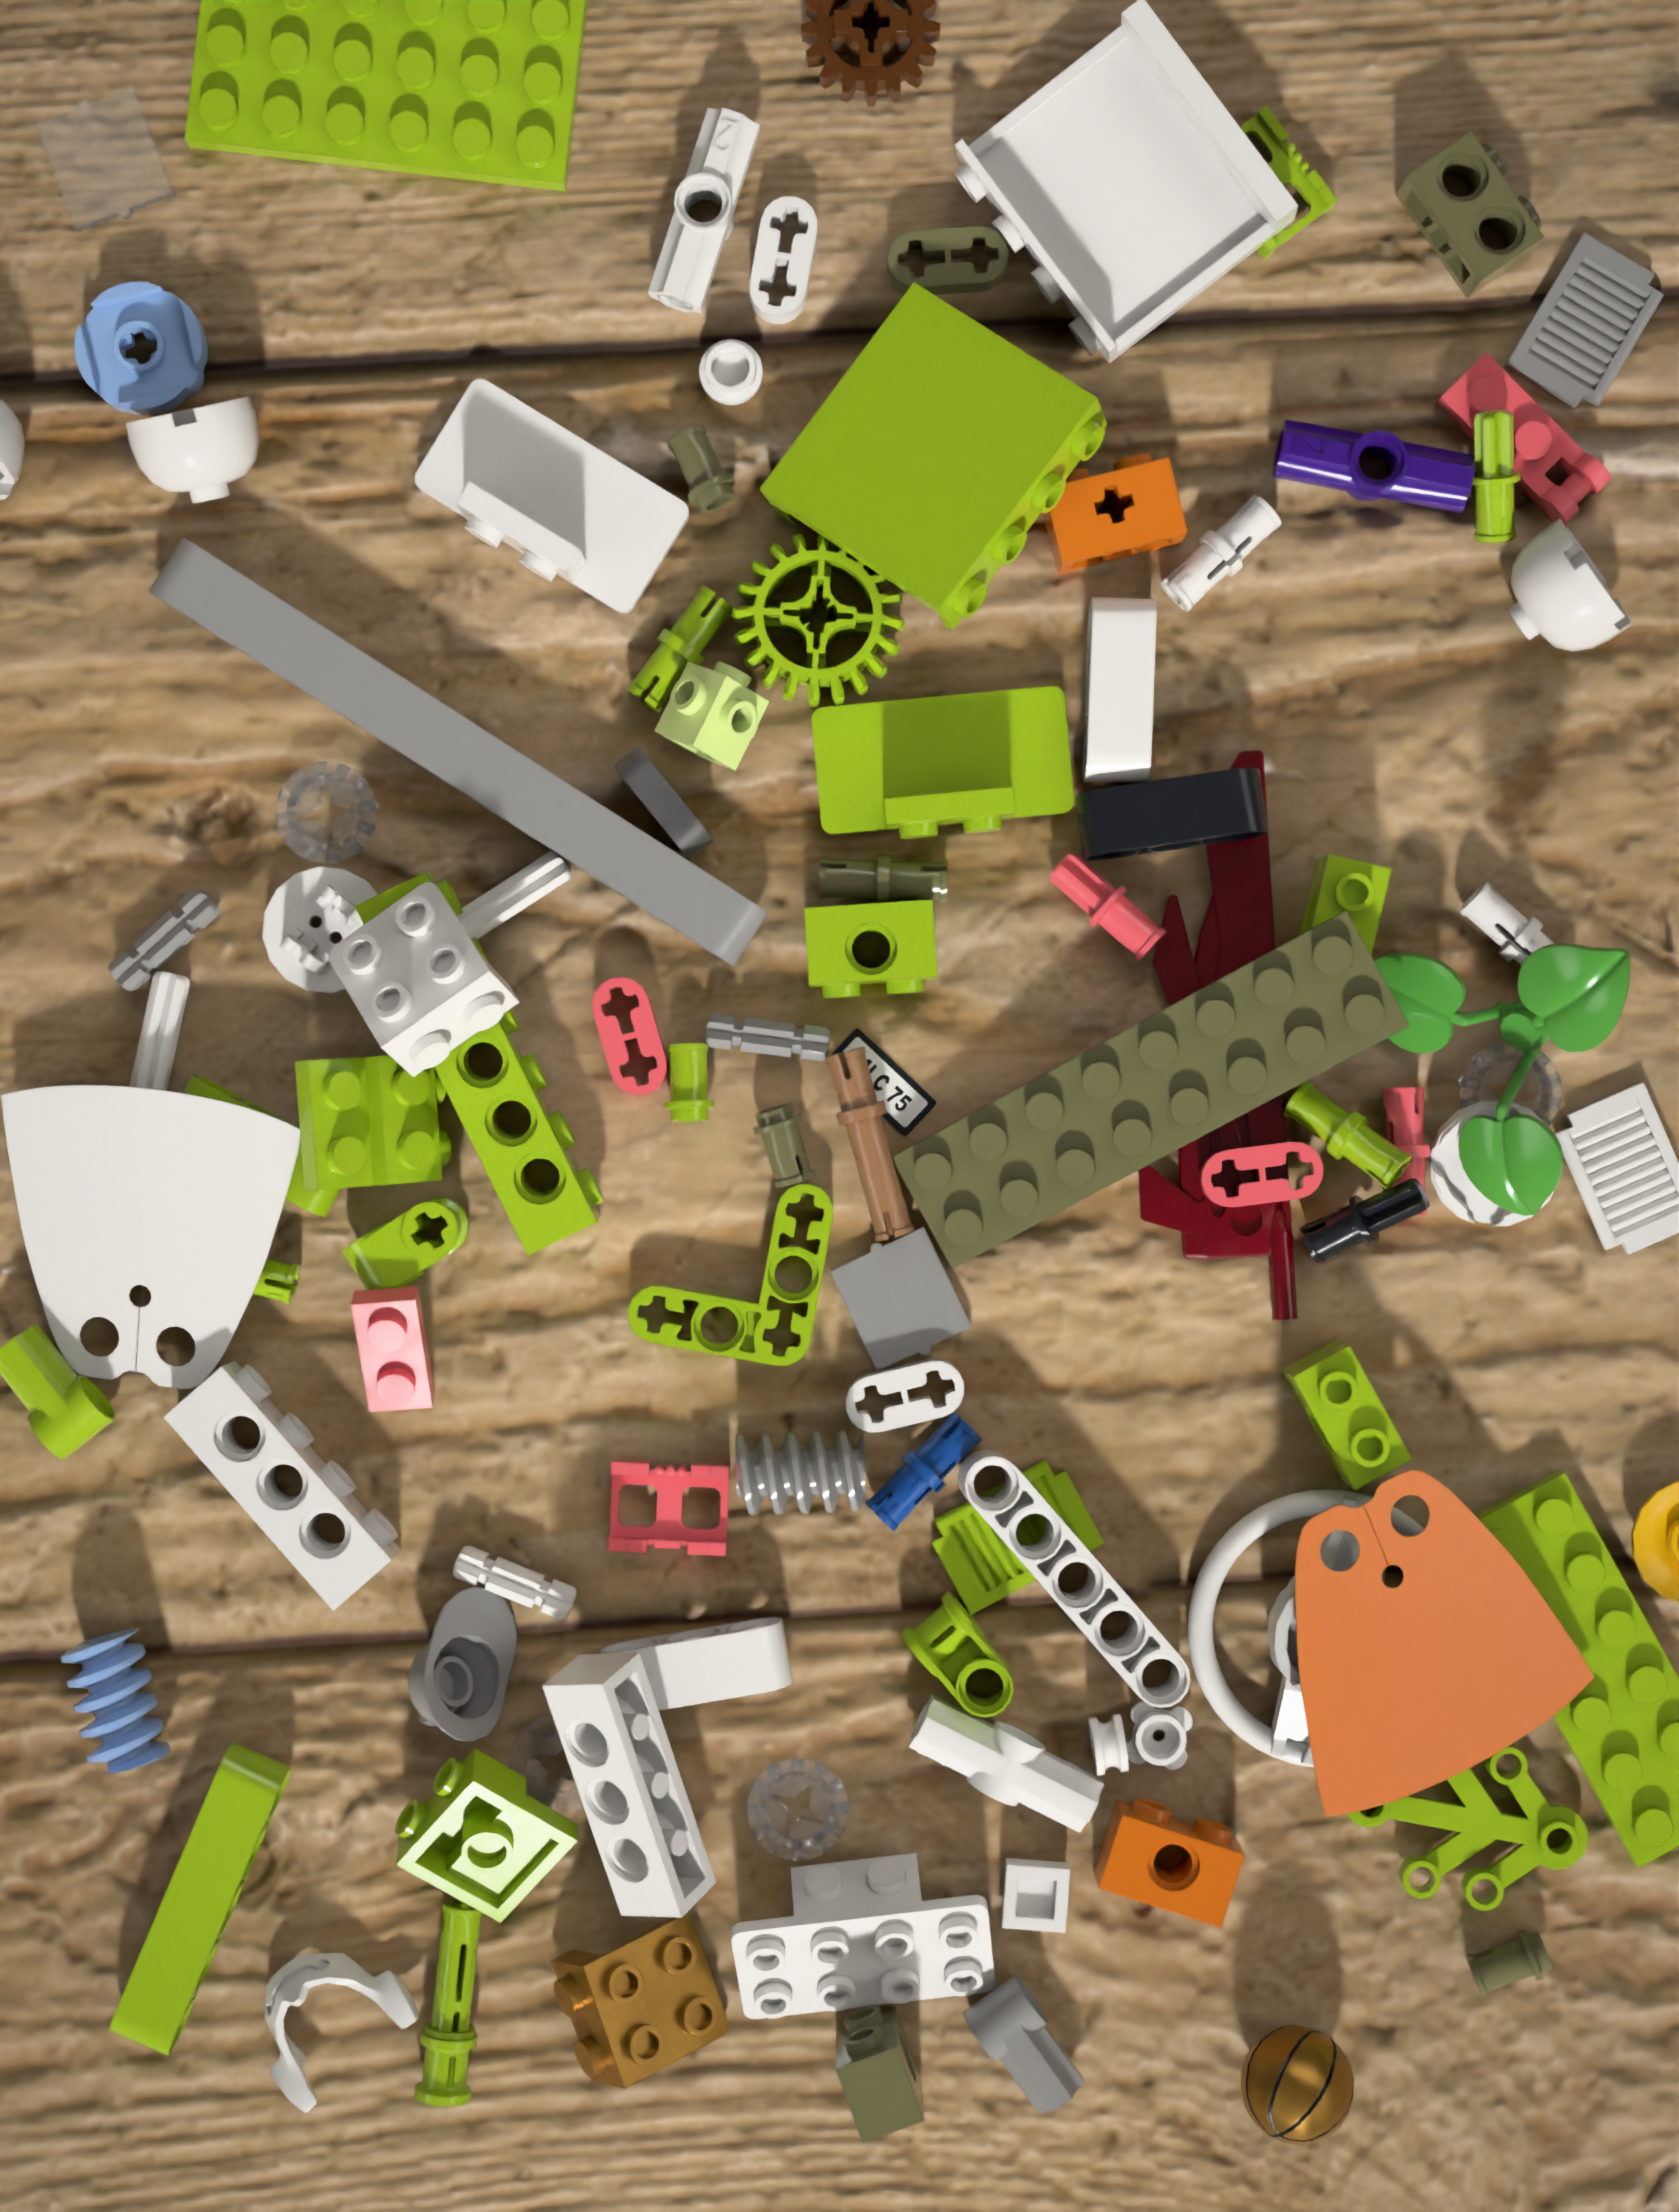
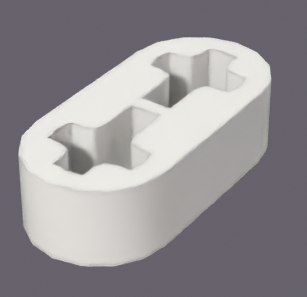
M782 196L773 200L765 208L759 227L749 282L750 301L755 313L763 320L772 324H785L794 320L803 311L807 301L818 240V224L814 209L805 200L796 196ZM787 215H794L798 217L799 228L807 230L806 234H795L791 253L780 252V231L772 227L773 224L784 225ZM777 267L787 269V289L795 293L794 297L784 296L781 306L770 305L769 294L761 291L762 287L773 286Z
M930 1358L883 1369L878 1372H870L858 1377L849 1386L846 1394V1412L852 1423L859 1429L867 1432H883L942 1418L953 1413L960 1406L965 1394L964 1381L959 1370L951 1362L941 1358ZM938 1370L942 1380L952 1379L954 1382V1388L945 1391V1402L940 1405H933L932 1399L927 1395L911 1399L908 1397V1389L921 1387L927 1383L926 1373ZM871 1385H876L880 1395L901 1391L903 1399L902 1401L885 1405L883 1407L884 1417L880 1419H872L868 1410L858 1411L855 1406V1402L865 1398L864 1388Z

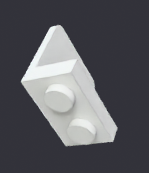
M431 882L419 885L337 943L329 952V961L380 1047L413 1077L423 1070L435 1067L443 1062L450 1051L478 1031L494 1026L500 1021L505 1012L520 1003L509 984L483 958L442 891Z

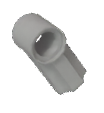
M1016 1974L963 2012L970 2029L981 2046L993 2060L997 2061L1000 2059L1039 2114L1050 2110H1057L1071 2100L1075 2092L1084 2084L1083 2076L1046 2026L1048 2025V2020L1039 2003Z

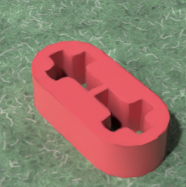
M625 977L611 978L599 986L592 1000L593 1016L610 1074L615 1084L624 1092L633 1095L650 1094L658 1090L666 1081L669 1071L667 1054L650 997L645 988L635 980ZM617 988H622L626 996H637L639 1000V1007L630 1011L634 1031L624 1034L618 1016H607L604 1011V1005L613 1001L612 991ZM637 1039L641 1054L644 1057H655L657 1061V1068L648 1072L649 1083L645 1085H639L636 1077H625L622 1073V1066L631 1062L627 1041Z
M1283 1142L1228 1149L1214 1153L1204 1162L1200 1170L1199 1182L1203 1193L1210 1201L1224 1207H1240L1307 1197L1319 1187L1323 1179L1324 1167L1319 1154L1312 1147L1302 1142ZM1296 1152L1297 1160L1299 1162H1309L1311 1168L1310 1175L1300 1177V1187L1296 1189H1290L1288 1179L1266 1180L1265 1168L1286 1164V1153ZM1232 1160L1235 1170L1256 1169L1257 1181L1238 1184L1236 1187L1237 1195L1226 1197L1223 1187H1213L1211 1176L1222 1171V1161Z

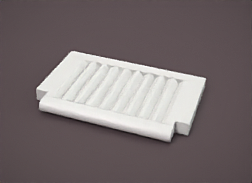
M1639 1082L1566 1114L1565 1116L1570 1127L1554 1134L1561 1145L1563 1156L1604 1250L1621 1244L1625 1254H1631L1679 1233V1162L1644 1082Z

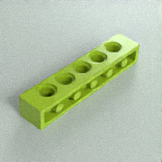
M424 872L355 906L363 924H366L419 885L431 882L442 891L457 916L463 913V909L447 878L437 882L432 872ZM475 936L472 937L471 939L478 948L479 952L481 953L483 958L489 963L477 938ZM511 1008L503 1014L498 1023L489 1029L478 1031L450 1051L447 1058L434 1068L528 1256L597 1223L600 1213L596 1205L605 1202L589 1167L579 1171L568 1148L577 1143L562 1111L558 1110L551 1114L540 1093L541 1090L548 1087V1083L536 1057L532 1052L522 1056L511 1034L520 1029L517 1018ZM481 1042L489 1043L500 1051L503 1064L498 1075L489 1078L481 1077L471 1069L468 1056L474 1044ZM506 1101H518L525 1105L531 1115L529 1130L517 1135L505 1132L497 1122V1109L499 1105ZM534 1159L551 1161L559 1171V1184L549 1191L535 1190L526 1181V1164Z

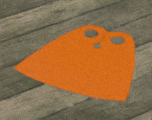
M1417 1470L1402 1472L1382 1482L1377 1487L1373 1498L1364 1505L1353 1508L1346 1505H1336L1315 1515L1303 1527L1298 1541L1295 1562L1297 1656L1309 1742L1325 1817L1363 1811L1396 1801L1443 1782L1479 1764L1546 1722L1572 1701L1595 1678L1582 1654L1558 1618L1513 1556L1452 1491L1432 1476ZM1407 1495H1414L1423 1499L1429 1510V1520L1425 1529L1418 1535L1411 1537L1403 1536L1396 1532L1391 1522V1511L1394 1504L1400 1498ZM1337 1530H1345L1353 1534L1359 1545V1555L1355 1564L1348 1570L1341 1572L1332 1571L1326 1567L1320 1554L1321 1544L1325 1537ZM1389 1565L1399 1566L1403 1571L1402 1582L1394 1588L1387 1587L1382 1581V1573Z

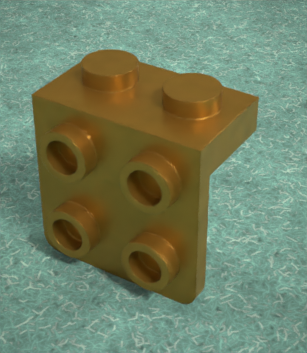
M683 1916L682 1918L672 1917L601 1954L571 1950L551 1960L557 1977L553 1985L556 2000L562 2011L571 2018L578 2041L574 2044L577 2061L584 2073L593 2081L626 2089L721 2038L728 2030V2019L694 1921L688 1916Z

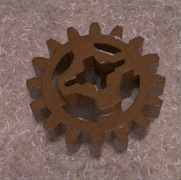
M806 0L805 13L812 20L801 24L802 42L812 44L806 50V63L808 68L824 65L820 73V85L826 89L835 82H840L842 84V101L848 103L856 90L865 92V100L868 107H874L877 100V92L886 90L888 96L894 102H897L901 97L900 83L905 80L909 85L916 88L922 84L923 73L918 64L934 66L936 49L928 43L939 41L940 23L929 20L935 14V0H892L902 9H896L887 0H854L847 9L843 10L838 9L849 0ZM869 12L873 13V26H877V39H874L873 53L868 51V39H865L864 26H867V14ZM838 55H846L858 68L850 66ZM894 55H904L895 64L882 69Z

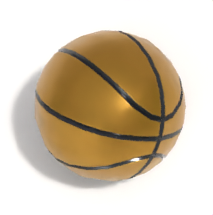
M1299 2025L1283 2026L1268 2032L1256 2041L1246 2054L1241 2069V2093L1249 2116L1264 2133L1284 2143L1305 2145L1329 2137L1344 2123L1349 2116L1353 2103L1354 2077L1347 2056L1332 2038L1314 2028Z

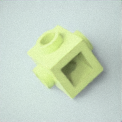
M717 661L714 669L711 670L688 662L680 679L671 691L670 700L654 731L698 757L736 771L751 739L757 732L758 724L769 701L747 688L752 679L750 676L728 664Z

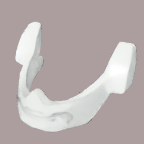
M343 1953L303 1954L281 1967L269 1980L266 1986L265 2020L280 2051L279 2059L270 2069V2074L288 2100L303 2112H309L316 2105L317 2100L308 2077L302 2068V2065L306 2063V2057L284 2030L283 2020L287 2008L290 2005L300 2006L305 2001L308 1990L313 1986L332 1983L348 1986L363 1993L375 2001L401 2029L407 2028L418 2019L417 2007L402 1979L391 1971L387 1970L375 1977Z

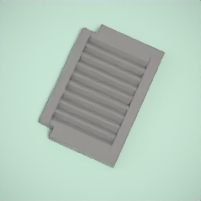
M1584 232L1504 367L1573 408L1578 406L1582 398L1595 406H1599L1664 296L1660 291L1649 285L1655 274Z

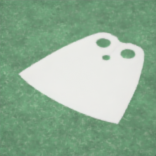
M64 1085L39 1087L1 1095L7 1149L24 1243L50 1329L64 1359L78 1374L87 1377L112 1380L118 1378L124 1372L134 1371L149 1376L152 1382L158 1386L190 1389L200 1385L215 1369L225 1353L262 1273L298 1156L301 1141L300 1129L275 1117L243 1106L201 1096L149 1088L108 1085ZM136 1285L147 1287L151 1293L150 1303L145 1307L135 1306L130 1300V1291ZM93 1317L108 1319L115 1325L118 1331V1346L113 1353L107 1356L98 1357L92 1355L81 1343L80 1332L82 1326ZM168 1327L185 1329L195 1341L194 1357L183 1366L167 1364L160 1358L157 1352L156 1343L158 1336Z

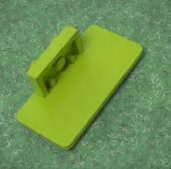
M1057 686L827 706L816 709L812 714L811 722L821 827L827 834L840 835L899 829L900 839H914L937 836V825L963 823L964 833L990 832L1002 829V819L1064 814L1074 805L1066 701L1064 692Z

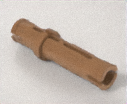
M863 1046L827 1056L825 1059L829 1064L841 1107V1112L836 1113L839 1126L845 1125L875 1231V1241L890 1239L892 1235L899 1237L915 1230L910 1221L882 1115L887 1113L884 1100L877 1101L865 1057V1047Z

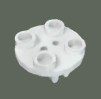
M318 866L294 874L276 889L264 912L262 937L269 960L286 980L307 991L332 994L345 992L346 988L329 961V952L336 945L332 942L331 937L334 933L339 932L342 936V941L364 924L355 906L379 894L368 881L342 868ZM316 916H319L322 920V924L318 928L312 926V919Z

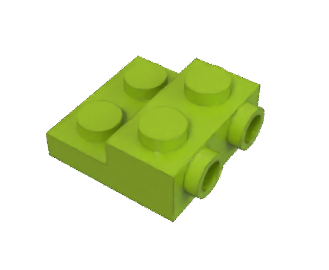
M390 1055L295 1061L304 1191L443 1180L442 1167H445L450 1160L451 1143L447 1133L439 1129L437 1104L444 1100L446 1090L434 1067L425 1069L413 1077Z
M474 1748L462 1762L455 1758H450L444 1763L433 1784L434 1793L424 1804L414 1799L403 1809L395 1826V1833L399 1836L396 1865L501 1923L578 1841V1824L526 1795V1777Z

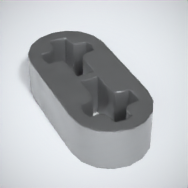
M638 746L613 765L615 770L688 860L713 841L707 830Z

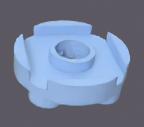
M136 281L113 286L99 294L90 304L93 309L86 316L83 326L79 323L75 334V358L85 382L115 410L129 412L134 415L160 414L180 405L187 397L196 394L201 389L204 382L203 371L208 355L206 336L195 313L173 293L164 291L160 286L149 282ZM140 333H144L149 342H157V351L152 353L150 361L144 364H140L136 358L127 359L125 351L135 346L134 336Z

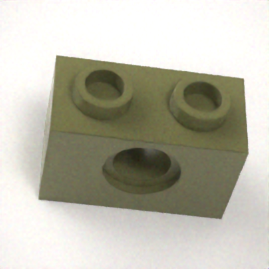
M868 2006L849 2014L844 2019V2024L836 2027V2072L862 2143L925 2121L921 2075L896 2006L880 2011L879 2006Z

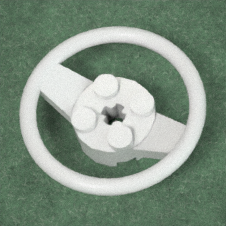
M1309 1490L1274 1499L1256 1508L1234 1524L1217 1542L1206 1558L1192 1591L1187 1625L1188 1646L1192 1666L1204 1696L1226 1726L1242 1740L1257 1750L1288 1763L1314 1767L1298 1669L1295 1575L1289 1581L1288 1586L1280 1592L1268 1617L1267 1642L1270 1648V1657L1283 1674L1271 1728L1259 1721L1244 1708L1227 1685L1220 1670L1213 1642V1618L1217 1596L1229 1569L1236 1559L1252 1542L1267 1531L1297 1518L1317 1515L1336 1505H1346L1350 1508L1359 1507L1369 1502L1373 1498L1371 1496L1346 1490ZM1393 1506L1391 1522L1396 1532L1403 1536L1411 1537L1418 1535L1424 1530L1413 1518ZM1337 1530L1325 1537L1320 1550L1321 1559L1325 1566L1332 1571L1341 1572L1348 1570L1355 1564L1359 1555V1545L1353 1534L1345 1530ZM1385 1569L1382 1573L1383 1583L1385 1581Z

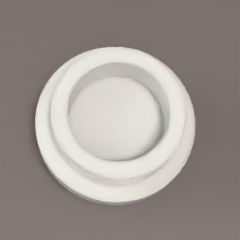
M727 339L715 343L704 353L699 366V376L703 389L713 400L725 405H738L748 401L757 393L763 379V368L759 355L750 345L740 340Z

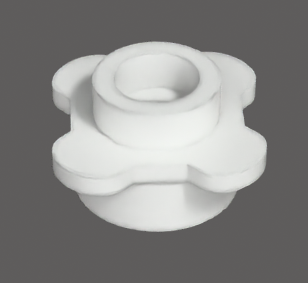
M1144 1701L1136 1703L1130 1711L1134 1727L1132 1738L1126 1742L1128 1759L1135 1764H1142L1147 1761L1153 1765H1165L1170 1770L1182 1767L1187 1761V1752L1185 1751L1187 1743L1186 1732L1193 1726V1719L1189 1711L1181 1706L1174 1707L1172 1710H1165L1150 1706ZM1156 1730H1162L1165 1733L1161 1741L1153 1739V1733Z

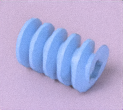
M139 1628L121 1630L84 1641L60 1656L61 1663L82 1664L83 1670L66 1682L68 1688L88 1689L89 1695L75 1704L73 1710L74 1713L94 1714L95 1720L81 1729L79 1734L82 1738L101 1739L102 1745L85 1757L88 1763H107L108 1770L106 1773H117L144 1766L167 1756L171 1752L167 1742L149 1741L162 1732L165 1726L160 1717L143 1716L157 1705L158 1699L155 1693L137 1691L151 1680V1671L148 1668L130 1667L146 1653L145 1647L142 1644L124 1642L135 1634Z

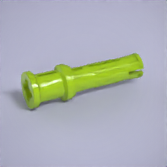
M460 1900L446 1901L442 1904L443 1919L436 1967L432 2020L424 2025L420 2033V2043L425 2046L422 2081L415 2084L414 2098L419 2102L435 2106H461L471 2101L472 2094L471 2087L466 2084L469 2053L471 2049L477 2046L478 2036L475 2032V2027L469 2023L476 1974L480 1922L483 1913Z

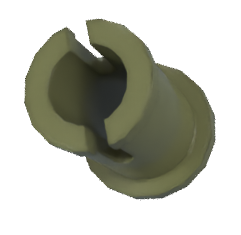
M704 426L689 427L680 431L668 441V448L670 452H673L691 491L687 495L690 504L698 505L702 513H709L724 507L735 498V493L732 489L736 483L732 474L724 473L706 436Z
M791 1103L756 1113L755 1117L758 1125L753 1127L755 1135H762L775 1178V1187L780 1188L802 1182L803 1178L807 1180L814 1177L815 1175L813 1169L810 1168L797 1124L803 1120L801 1113L794 1114Z
M1520 1930L1517 1932L1518 1939L1474 1955L1469 1954L1465 1956L1481 1996L1489 1991L1535 1975L1537 1981L1542 1980V1972L1553 1969L1538 1931L1526 1935L1524 1930Z

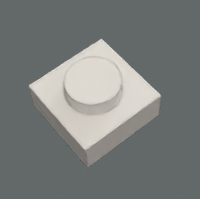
M1005 1858L1001 1908L1002 1928L1066 1933L1070 1882L1069 1863Z

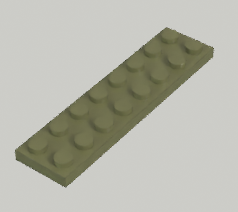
M1347 910L902 1150L895 1154L892 1160L953 1269L1404 1030L1410 1025Z

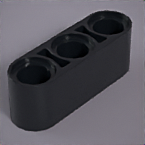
M1258 768L1229 769L1091 790L1075 796L1082 854L1085 861L1116 859L1239 841L1268 833L1260 769Z

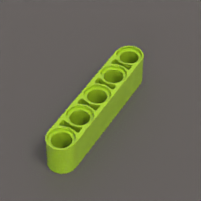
M232 1742L215 1774L109 2028L110 2032L167 2056L170 2055L185 2026L286 1787L292 1766L235 1742Z

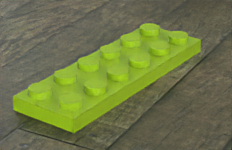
M1558 1469L1475 1516L1498 1539L1527 1574L1582 1654L1595 1677L1572 1701L1552 1716V1719L1629 1858L1640 1868L1679 1846V1678L1565 1472Z

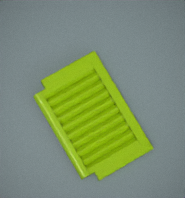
M1044 1459L1021 1472L1089 1551L1104 1544L1066 1470L1053 1475ZM1005 1481L978 1496L985 1498L993 1497L1002 1490ZM969 1501L934 1519L942 1536L931 1542L970 1615L1036 1580ZM1029 1514L1021 1519L1016 1529V1538L1020 1544L1032 1545L1043 1538L1047 1529L1044 1516Z

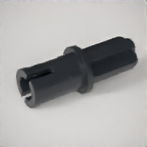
M1416 1178L1406 1180L1364 1201L1361 1197L1355 1195L1350 1197L1349 1205L1323 1218L1321 1217L1302 1225L1300 1231L1303 1233L1302 1239L1311 1257L1317 1263H1321L1339 1254V1252L1362 1242L1368 1241L1370 1244L1378 1242L1380 1231L1427 1210L1430 1206L1423 1186Z

